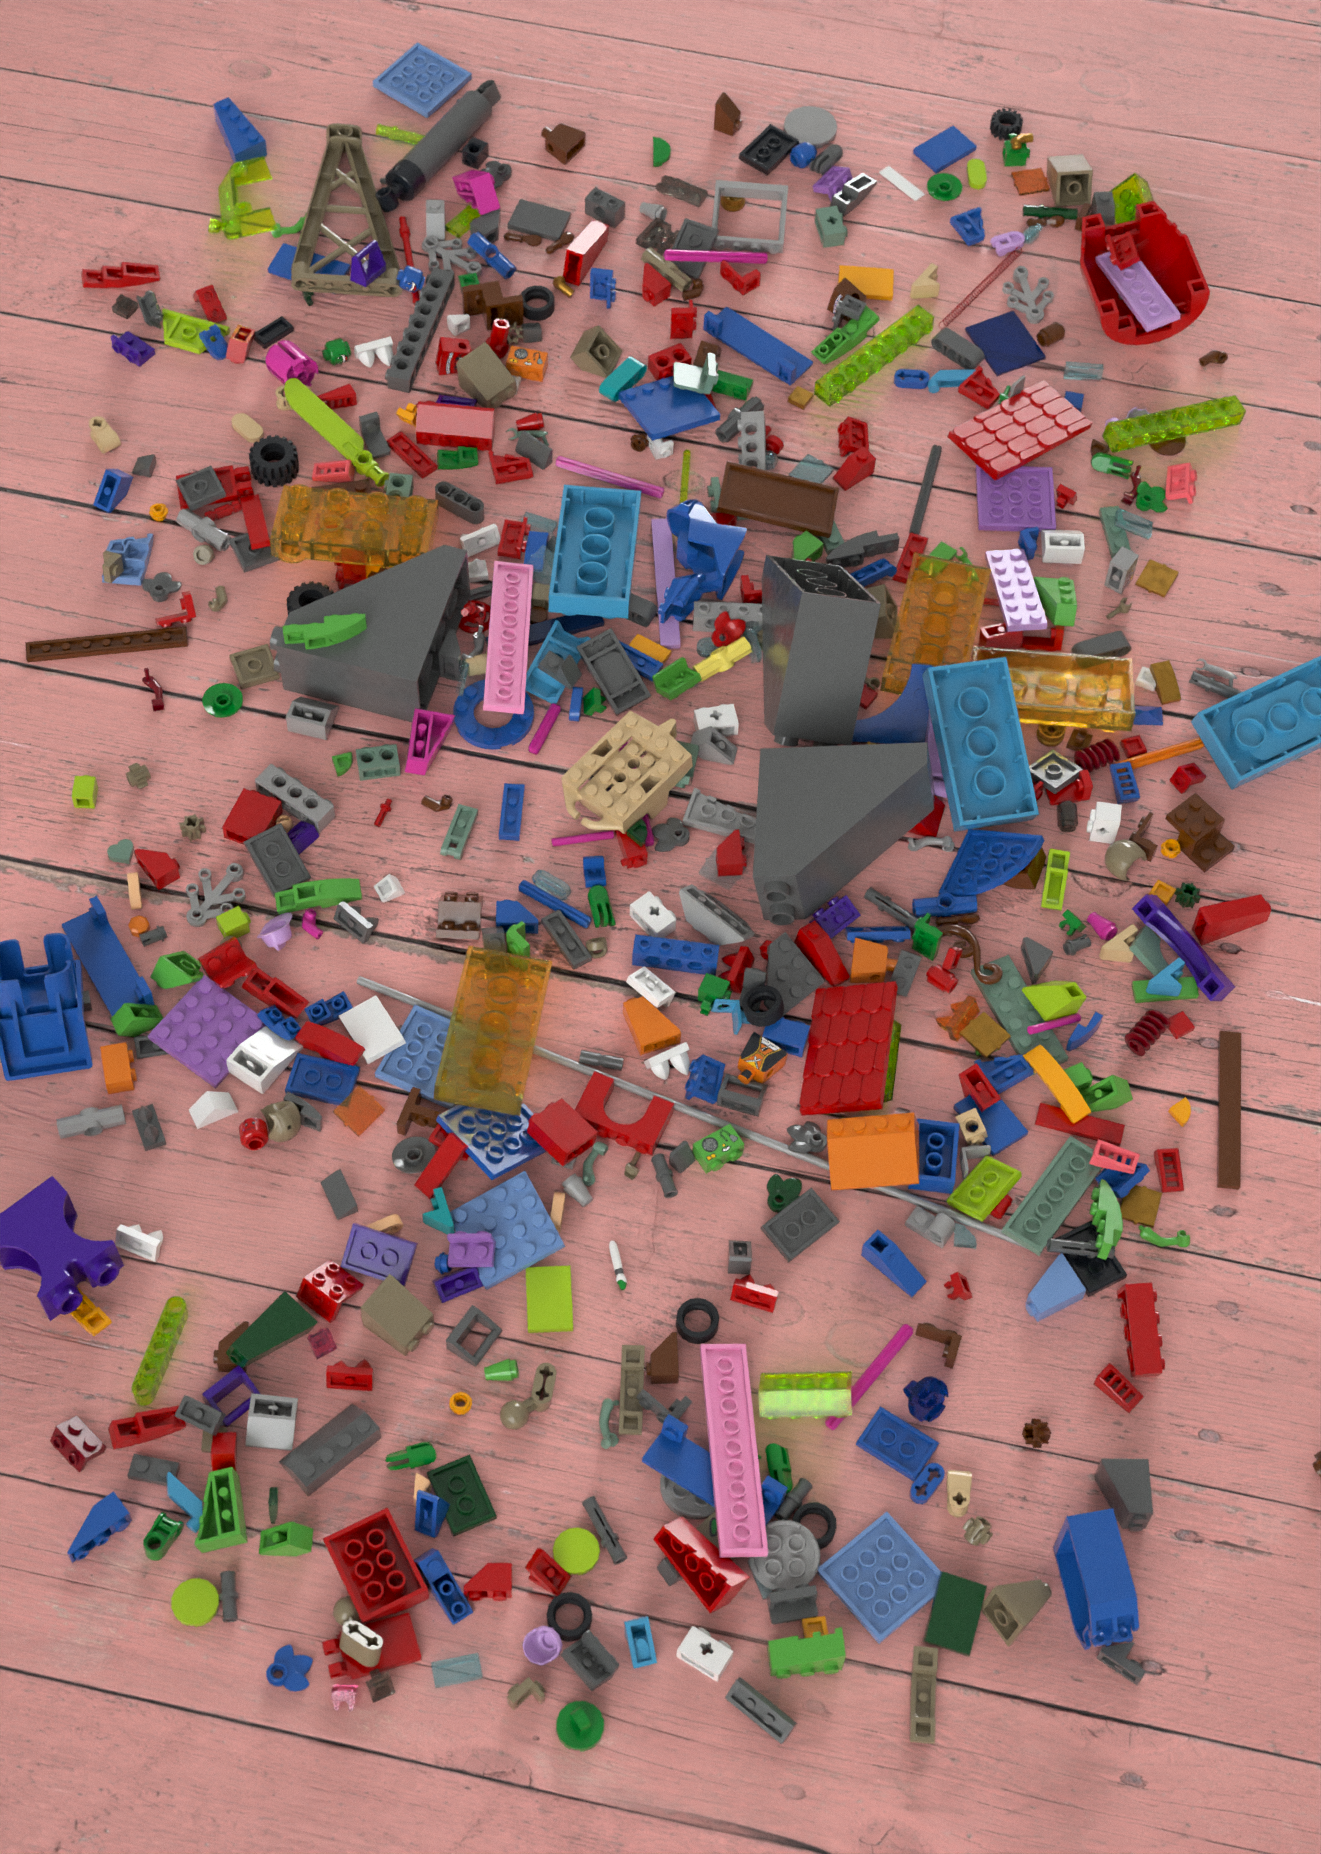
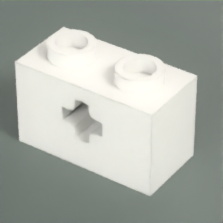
M722 704L716 707H702L694 710L693 722L696 731L712 726L724 737L738 735L739 722L734 704Z
M1104 802L1096 803L1095 809H1091L1090 820L1087 823L1086 832L1090 833L1089 841L1109 844L1115 842L1121 821L1122 805Z
M650 891L630 904L631 918L649 936L665 938L676 930L675 914L671 910H667L660 898L654 897Z
M692 1626L677 1649V1657L718 1682L732 1660L734 1651L731 1650V1646L722 1640L716 1641L710 1637L711 1634L701 1627L697 1629ZM710 1650V1653L702 1654V1651Z

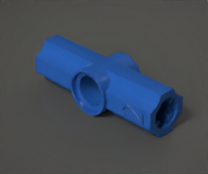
M479 232L473 233L469 237L467 244L485 260L488 266L495 269L505 280L514 275L517 269L516 266L494 244H491ZM490 254H495L494 257H488Z
M944 892L938 895V897L913 899L912 912L917 918L924 917L927 912L931 914V917L977 913V898L975 895L953 896L950 893Z

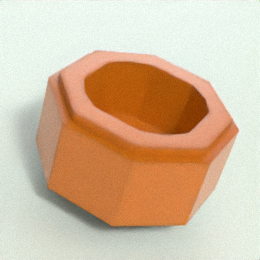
M140 915L131 918L128 924L132 936L139 938V934L150 930L147 918Z

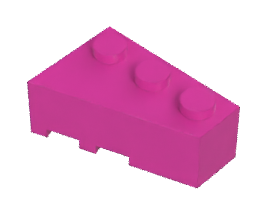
M470 170L452 177L457 194L465 202H471L473 209L478 208L480 215L500 208L494 188L495 180L490 172Z
M415 708L405 766L406 773L425 776L452 729L455 715Z

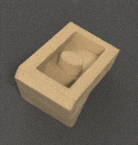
M931 263L911 286L910 298H929L939 295L940 284L936 282L938 278L937 265Z
M1133 924L1102 946L1099 957L1102 960L1132 962L1134 954L1129 947L1136 938L1138 929Z

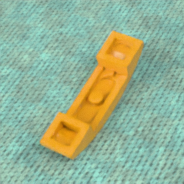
M1041 1044L1023 1055L1024 1059L1032 1067L1033 1072L1039 1075L1061 1104V1109L1073 1124L1091 1113L1089 1106L1074 1083Z
M78 1288L83 1297L82 1302L76 1310L69 1314L94 1337L109 1326L112 1321Z

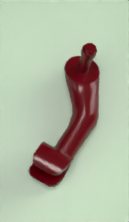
M1137 465L1136 471L1130 473L1133 490L1130 493L1125 491L1124 497L1121 500L1122 503L1128 506L1132 505L1134 498L1138 495L1136 489L1141 483V475L1139 474L1141 465Z
M144 668L145 677L142 678V682L155 692L156 699L151 700L153 712L164 710L163 689L153 676H149V669Z

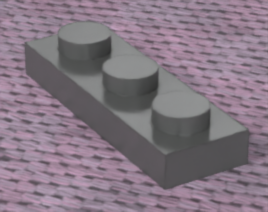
M560 910L541 919L542 925L573 970L592 961V956Z
M741 1677L735 1681L725 1696V1699L780 1744L786 1741L797 1724Z

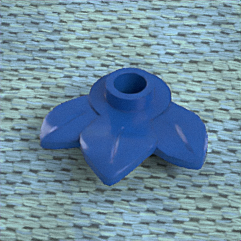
M290 1644L283 1646L275 1653L274 1663L266 1671L267 1680L276 1687L284 1686L287 1690L293 1692L302 1691L309 1687V1682L304 1675L310 1670L313 1659L305 1655H294ZM277 1671H281L283 1673V1676L281 1678H275L274 1674Z

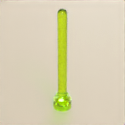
M688 449L683 452L679 504L686 501L688 497L691 452Z

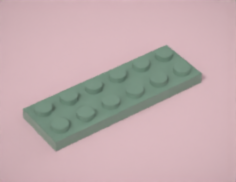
M1009 955L989 962L999 965L1003 971L1002 979L996 984L988 985L981 983L975 975L974 969H971L970 974L998 1023L1011 1035V1038L1008 1040L1017 1055L1023 1056L1041 1044L1059 1065L1068 1061L1069 1057L1052 1029L1032 1035L1028 1033L1027 1028L1029 1026L1047 1021H1044L1022 992V988L1027 987ZM984 965L980 966L982 974L986 976L993 974L990 970H984Z
M1070 1136L1005 1224L1001 1233L1040 1256L1046 1248L1048 1238H1053L1102 1170L1101 1167L1089 1164L1093 1149Z

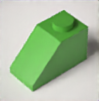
M807 530L794 538L792 542V559L805 561L809 558L812 562H815L822 556L824 543Z
M124 1003L110 1020L118 1036L136 1037L154 1029L162 1021L163 1016L157 1005Z
M1111 1075L1080 1092L1091 1112L1116 1109L1133 1100L1128 1081L1115 1075Z
M291 1521L263 1530L260 1535L259 1554L296 1557L309 1553L313 1544V1528Z

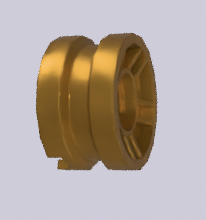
M721 196L720 204L726 211L737 212L745 206V198Z
M1055 715L1043 717L1039 721L1036 732L1038 741L1048 747H1055L1061 744L1066 732L1064 720Z

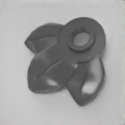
M499 161L487 162L486 168L480 170L490 172L495 180L494 188L501 186L504 181L511 177L512 173L510 165L501 164Z
M167 572L156 574L154 579H144L142 581L143 590L150 592V596L156 602L167 600L168 595L179 591L182 585L179 581H172L171 574Z
M668 818L666 824H657L652 828L653 835L659 839L654 848L655 851H671L676 846H684L689 842L690 832L687 828L683 827L682 821L678 818Z
M806 1121L804 1126L795 1124L787 1128L788 1134L794 1139L788 1147V1150L805 1154L812 1151L817 1153L823 1151L827 1146L826 1135L821 1133L820 1127L813 1122Z

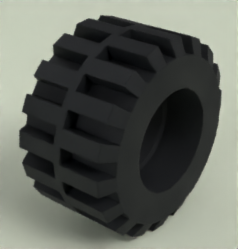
M270 435L265 439L262 437L259 439V442L256 441L253 444L254 447L250 448L249 453L253 478L258 480L259 484L264 483L266 487L271 485L273 488L281 485V487L285 486V483H291L292 479H295L299 472L298 453L291 440L287 441L286 437L280 438L279 435H275V437Z
M309 581V584L301 583L300 587L295 586L294 591L291 590L289 592V597L286 600L288 615L289 612L331 595L334 591L332 589L329 590V586H322L321 582L315 584L314 581Z

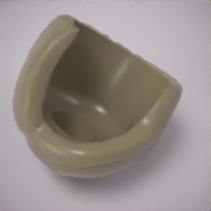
M1123 839L1113 842L1108 847L1105 853V865L1114 876L1128 881L1130 879L1126 876V873L1133 862L1139 858L1145 861L1147 858L1139 845L1131 840Z
M277 1102L261 1109L270 1132L268 1135L270 1140L285 1142L294 1138L299 1132L301 1117L297 1106L293 1102Z

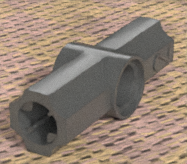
M751 397L739 409L737 407L734 408L728 415L727 420L715 430L718 439L723 443H728L740 432L738 431V420L741 419V412L763 411L764 404L761 402V399Z

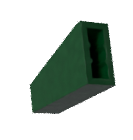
M284 1291L229 1347L226 1354L232 1363L244 1368L308 1334L318 1321Z

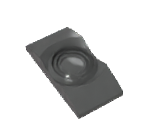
M612 628L576 647L587 670L596 681L602 695L606 698V702L616 716L651 697L649 690Z

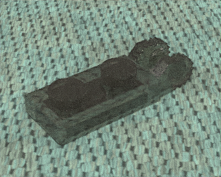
M664 175L661 178V182L656 185L658 192L664 195L668 194L696 207H700L708 196L707 190L668 175Z

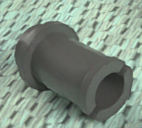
M156 926V929L139 934L144 947L160 940L163 942L165 938H168L163 926Z
M1086 934L1074 940H1066L1063 944V950L1067 955H1076L1077 951L1090 947L1091 940Z

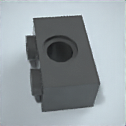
M595 187L585 197V214L615 229L625 218V202Z

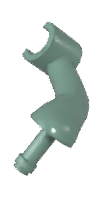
M514 428L508 429L506 432L512 431L514 433V437L508 440L519 438L522 431H516ZM541 430L525 431L534 438L542 437L544 444L549 446L545 436L548 435V432Z
M602 1142L594 1144L591 1153L583 1163L582 1180L586 1186H591L595 1182L593 1172L595 1159L599 1154L604 1156L608 1150V1146Z
M606 1398L602 1402L599 1426L603 1436L601 1447L604 1449H608L610 1446L614 1447L619 1442L617 1435L610 1433L609 1430L610 1413L614 1406L619 1405V1400L612 1401Z

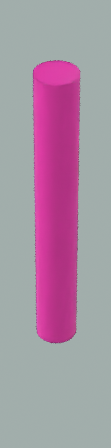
M613 830L551 838L552 847L613 839L614 834Z
M1079 1013L1032 1025L1027 1028V1031L1032 1035L1081 1021V1016Z

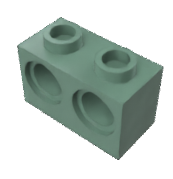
M390 473L389 480H385L384 492H386V495H382L381 507H384L385 515L408 518L414 489L413 475Z
M396 744L356 749L360 781L401 776Z

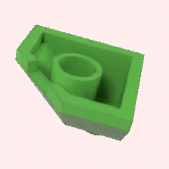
M180 951L160 956L150 978L159 987L168 989L200 981L204 976L203 972H200V962L187 952Z

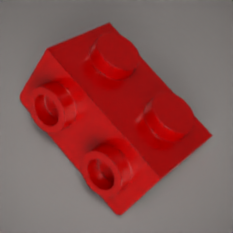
M1130 231L1114 240L1110 234L1106 235L1108 242L1105 244L1111 253L1109 258L1114 266L1117 265L1122 271L1141 261L1133 234Z
M689 300V306L686 308H671L670 339L693 338V331H696V319L694 318H697V307H693V300Z
M524 517L523 522L505 519L497 556L521 560L522 552L526 551L527 541H525V537L528 536L531 530V525L528 524V517Z
M341 547L339 554L335 555L334 565L337 566L335 581L338 582V589L342 590L345 583L353 585L366 579L365 550Z

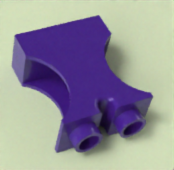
M53 1176L0 1213V1265L4 1270L24 1269L41 1276V1286L37 1297L50 1321L60 1314H69L79 1307L83 1299L82 1294L77 1288L80 1282H88L93 1288L107 1286L116 1279L120 1269L124 1266L113 1240H88L74 1233V1225L78 1217L68 1192Z

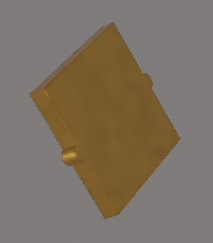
M1150 559L1135 585L1148 590L1149 593L1152 592L1165 598L1179 572L1167 567L1166 564L1162 565Z
M985 1012L981 1013L976 1019L970 1020L969 1025L959 1033L985 1058H988L996 1050H1000L1001 1046L1011 1038V1035Z
M1135 1185L1129 1194L1122 1199L1120 1207L1122 1219L1131 1221L1134 1225L1141 1224L1153 1228L1162 1193L1148 1189L1146 1186Z

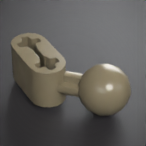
M543 1363L537 1367L531 1397L523 1402L509 1401L501 1408L500 1419L505 1427L513 1430L520 1429L527 1423L531 1412L534 1410L543 1412L549 1408L556 1379V1369L552 1364ZM543 1374H546L548 1376L544 1387L543 1400H539L544 1379Z
M350 1596L340 1598L333 1607V1616L336 1622L343 1626L339 1644L340 1649L362 1665L369 1667L377 1665L380 1661L383 1646L382 1638L360 1623L361 1619Z

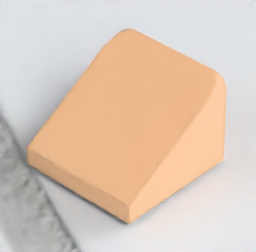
M418 1473L415 1475V1507L418 1490L427 1493L431 1492L430 1481Z

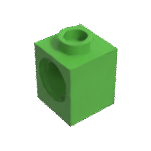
M1082 1062L1064 1069L1079 1092L1091 1086L1093 1080L1092 1073L1088 1068H1085Z

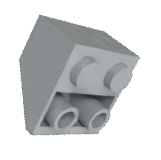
M299 697L292 701L286 715L287 729L290 732L327 740L339 706Z
M251 1393L246 1446L292 1451L298 1398Z

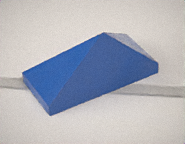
M1121 707L1123 724L1163 726L1162 707Z

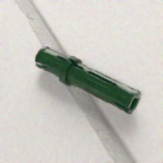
M1024 204L1022 216L1038 217V219L1057 215L1062 216L1064 219L1077 220L1078 208L1044 206V204L1039 206Z

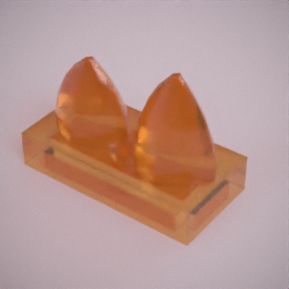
M969 995L964 1001L955 1002L950 1005L954 1013L953 1016L936 1018L937 1024L948 1032L951 1040L956 1042L961 1038V1035H959L960 1031L969 1025L970 1020H974L980 1012L976 998Z

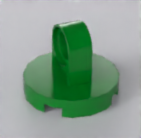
M574 1701L567 1704L560 1711L556 1719V1733L560 1742L566 1748L587 1751L594 1748L602 1738L604 1719L601 1711L595 1705L586 1701Z

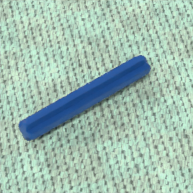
M522 880L519 884L518 890L554 911L560 910L564 917L578 925L588 928L591 924L592 918L532 883Z

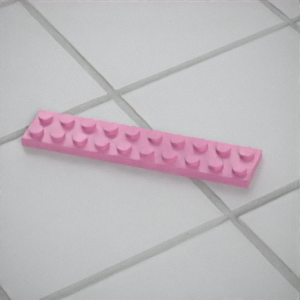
M494 561L483 710L524 714L533 565Z
M701 1344L700 1359L720 1558L767 1557L768 1545L746 1344Z

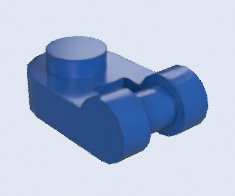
M214 324L209 330H203L199 333V337L210 355L216 360H224L228 344L223 338L219 327ZM212 336H213V337L215 338V340H216V341L213 342V343H212V341L210 340V338H211Z

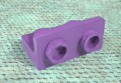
M832 166L812 186L814 192L828 194L830 201H832V197L843 190L844 184L853 179L850 168Z
M456 1231L454 1234H447V1239L450 1243L449 1267H494L496 1241L491 1233L486 1231H478L476 1233Z

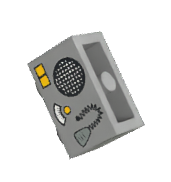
M1122 546L1110 561L1104 586L1122 594L1133 579L1139 555Z

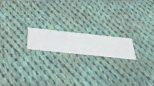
M890 166L879 172L914 201L925 195Z

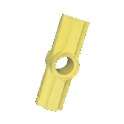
M741 637L728 646H722L712 651L709 657L692 667L694 671L700 674L701 682L714 674L724 672L733 667L736 661L750 654L752 649L746 638Z

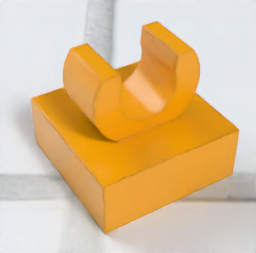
M409 402L406 410L399 407L396 412L398 418L416 427V405Z

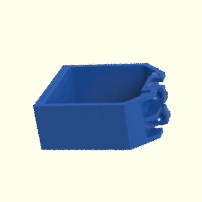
M1113 1508L1066 1516L1053 1550L1077 1638L1085 1650L1090 1649L1091 1642L1094 1647L1110 1646L1112 1642H1131L1133 1640L1131 1628L1133 1632L1139 1629L1137 1594Z

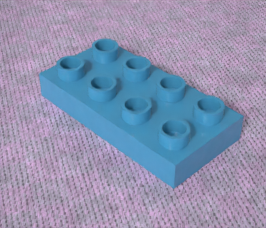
M564 485L549 590V612L562 613L567 616L576 614L601 616L606 619L628 618L641 508V491Z
M1002 657L927 668L922 677L954 832L1033 820L1039 815L1007 658Z

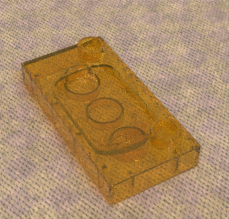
M973 646L971 662L1002 657L1007 658L1020 723L1101 729L1106 732L1132 731L1135 718L1132 658Z

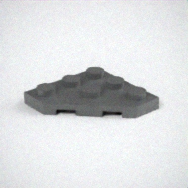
M786 932L767 946L768 964L766 966L765 983L780 992L785 1006L784 1014L782 1015L784 1016L823 984L825 980ZM764 1000V1005L770 1010L775 1005V1002Z

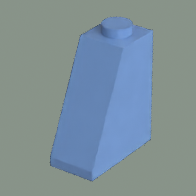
M1063 1254L1057 1256L1029 1293L1026 1300V1310L1030 1316H1034L1037 1322L1082 1300L1085 1295V1287Z

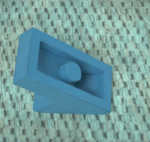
M1177 958L1149 980L1146 992L1154 995L1179 996L1182 985L1177 980L1183 975L1182 970L1185 962L1181 958Z
M648 1616L625 1621L624 1633L628 1642L633 1668L657 1663Z

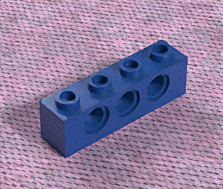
M635 934L632 965L704 975L708 973L716 976L720 945Z

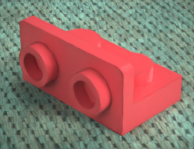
M1190 462L1167 467L1165 495L1167 500L1187 498L1189 504L1193 503L1194 496H1196L1194 484L1197 481V472L1193 470Z

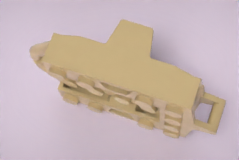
M629 711L561 777L568 813L575 820L580 817L581 813L575 808V803L578 801L601 818L599 821H591L585 817L581 821L583 826L593 830H619L623 834L646 814L651 819L655 818L667 806L669 791L693 767L692 755L675 740L677 737L676 720L669 719L660 726H657L638 714ZM632 737V740L620 752H618V750ZM591 776H594L584 787H582L579 790V787L585 781H587Z

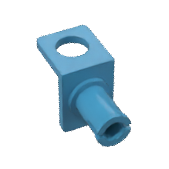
M715 999L711 1012L732 1013L734 1035L738 1034L742 1024H751L747 1021L744 1011L740 1009L739 1000ZM722 1004H727V1005H729L728 1007H724V1008L718 1007L719 1005H722Z

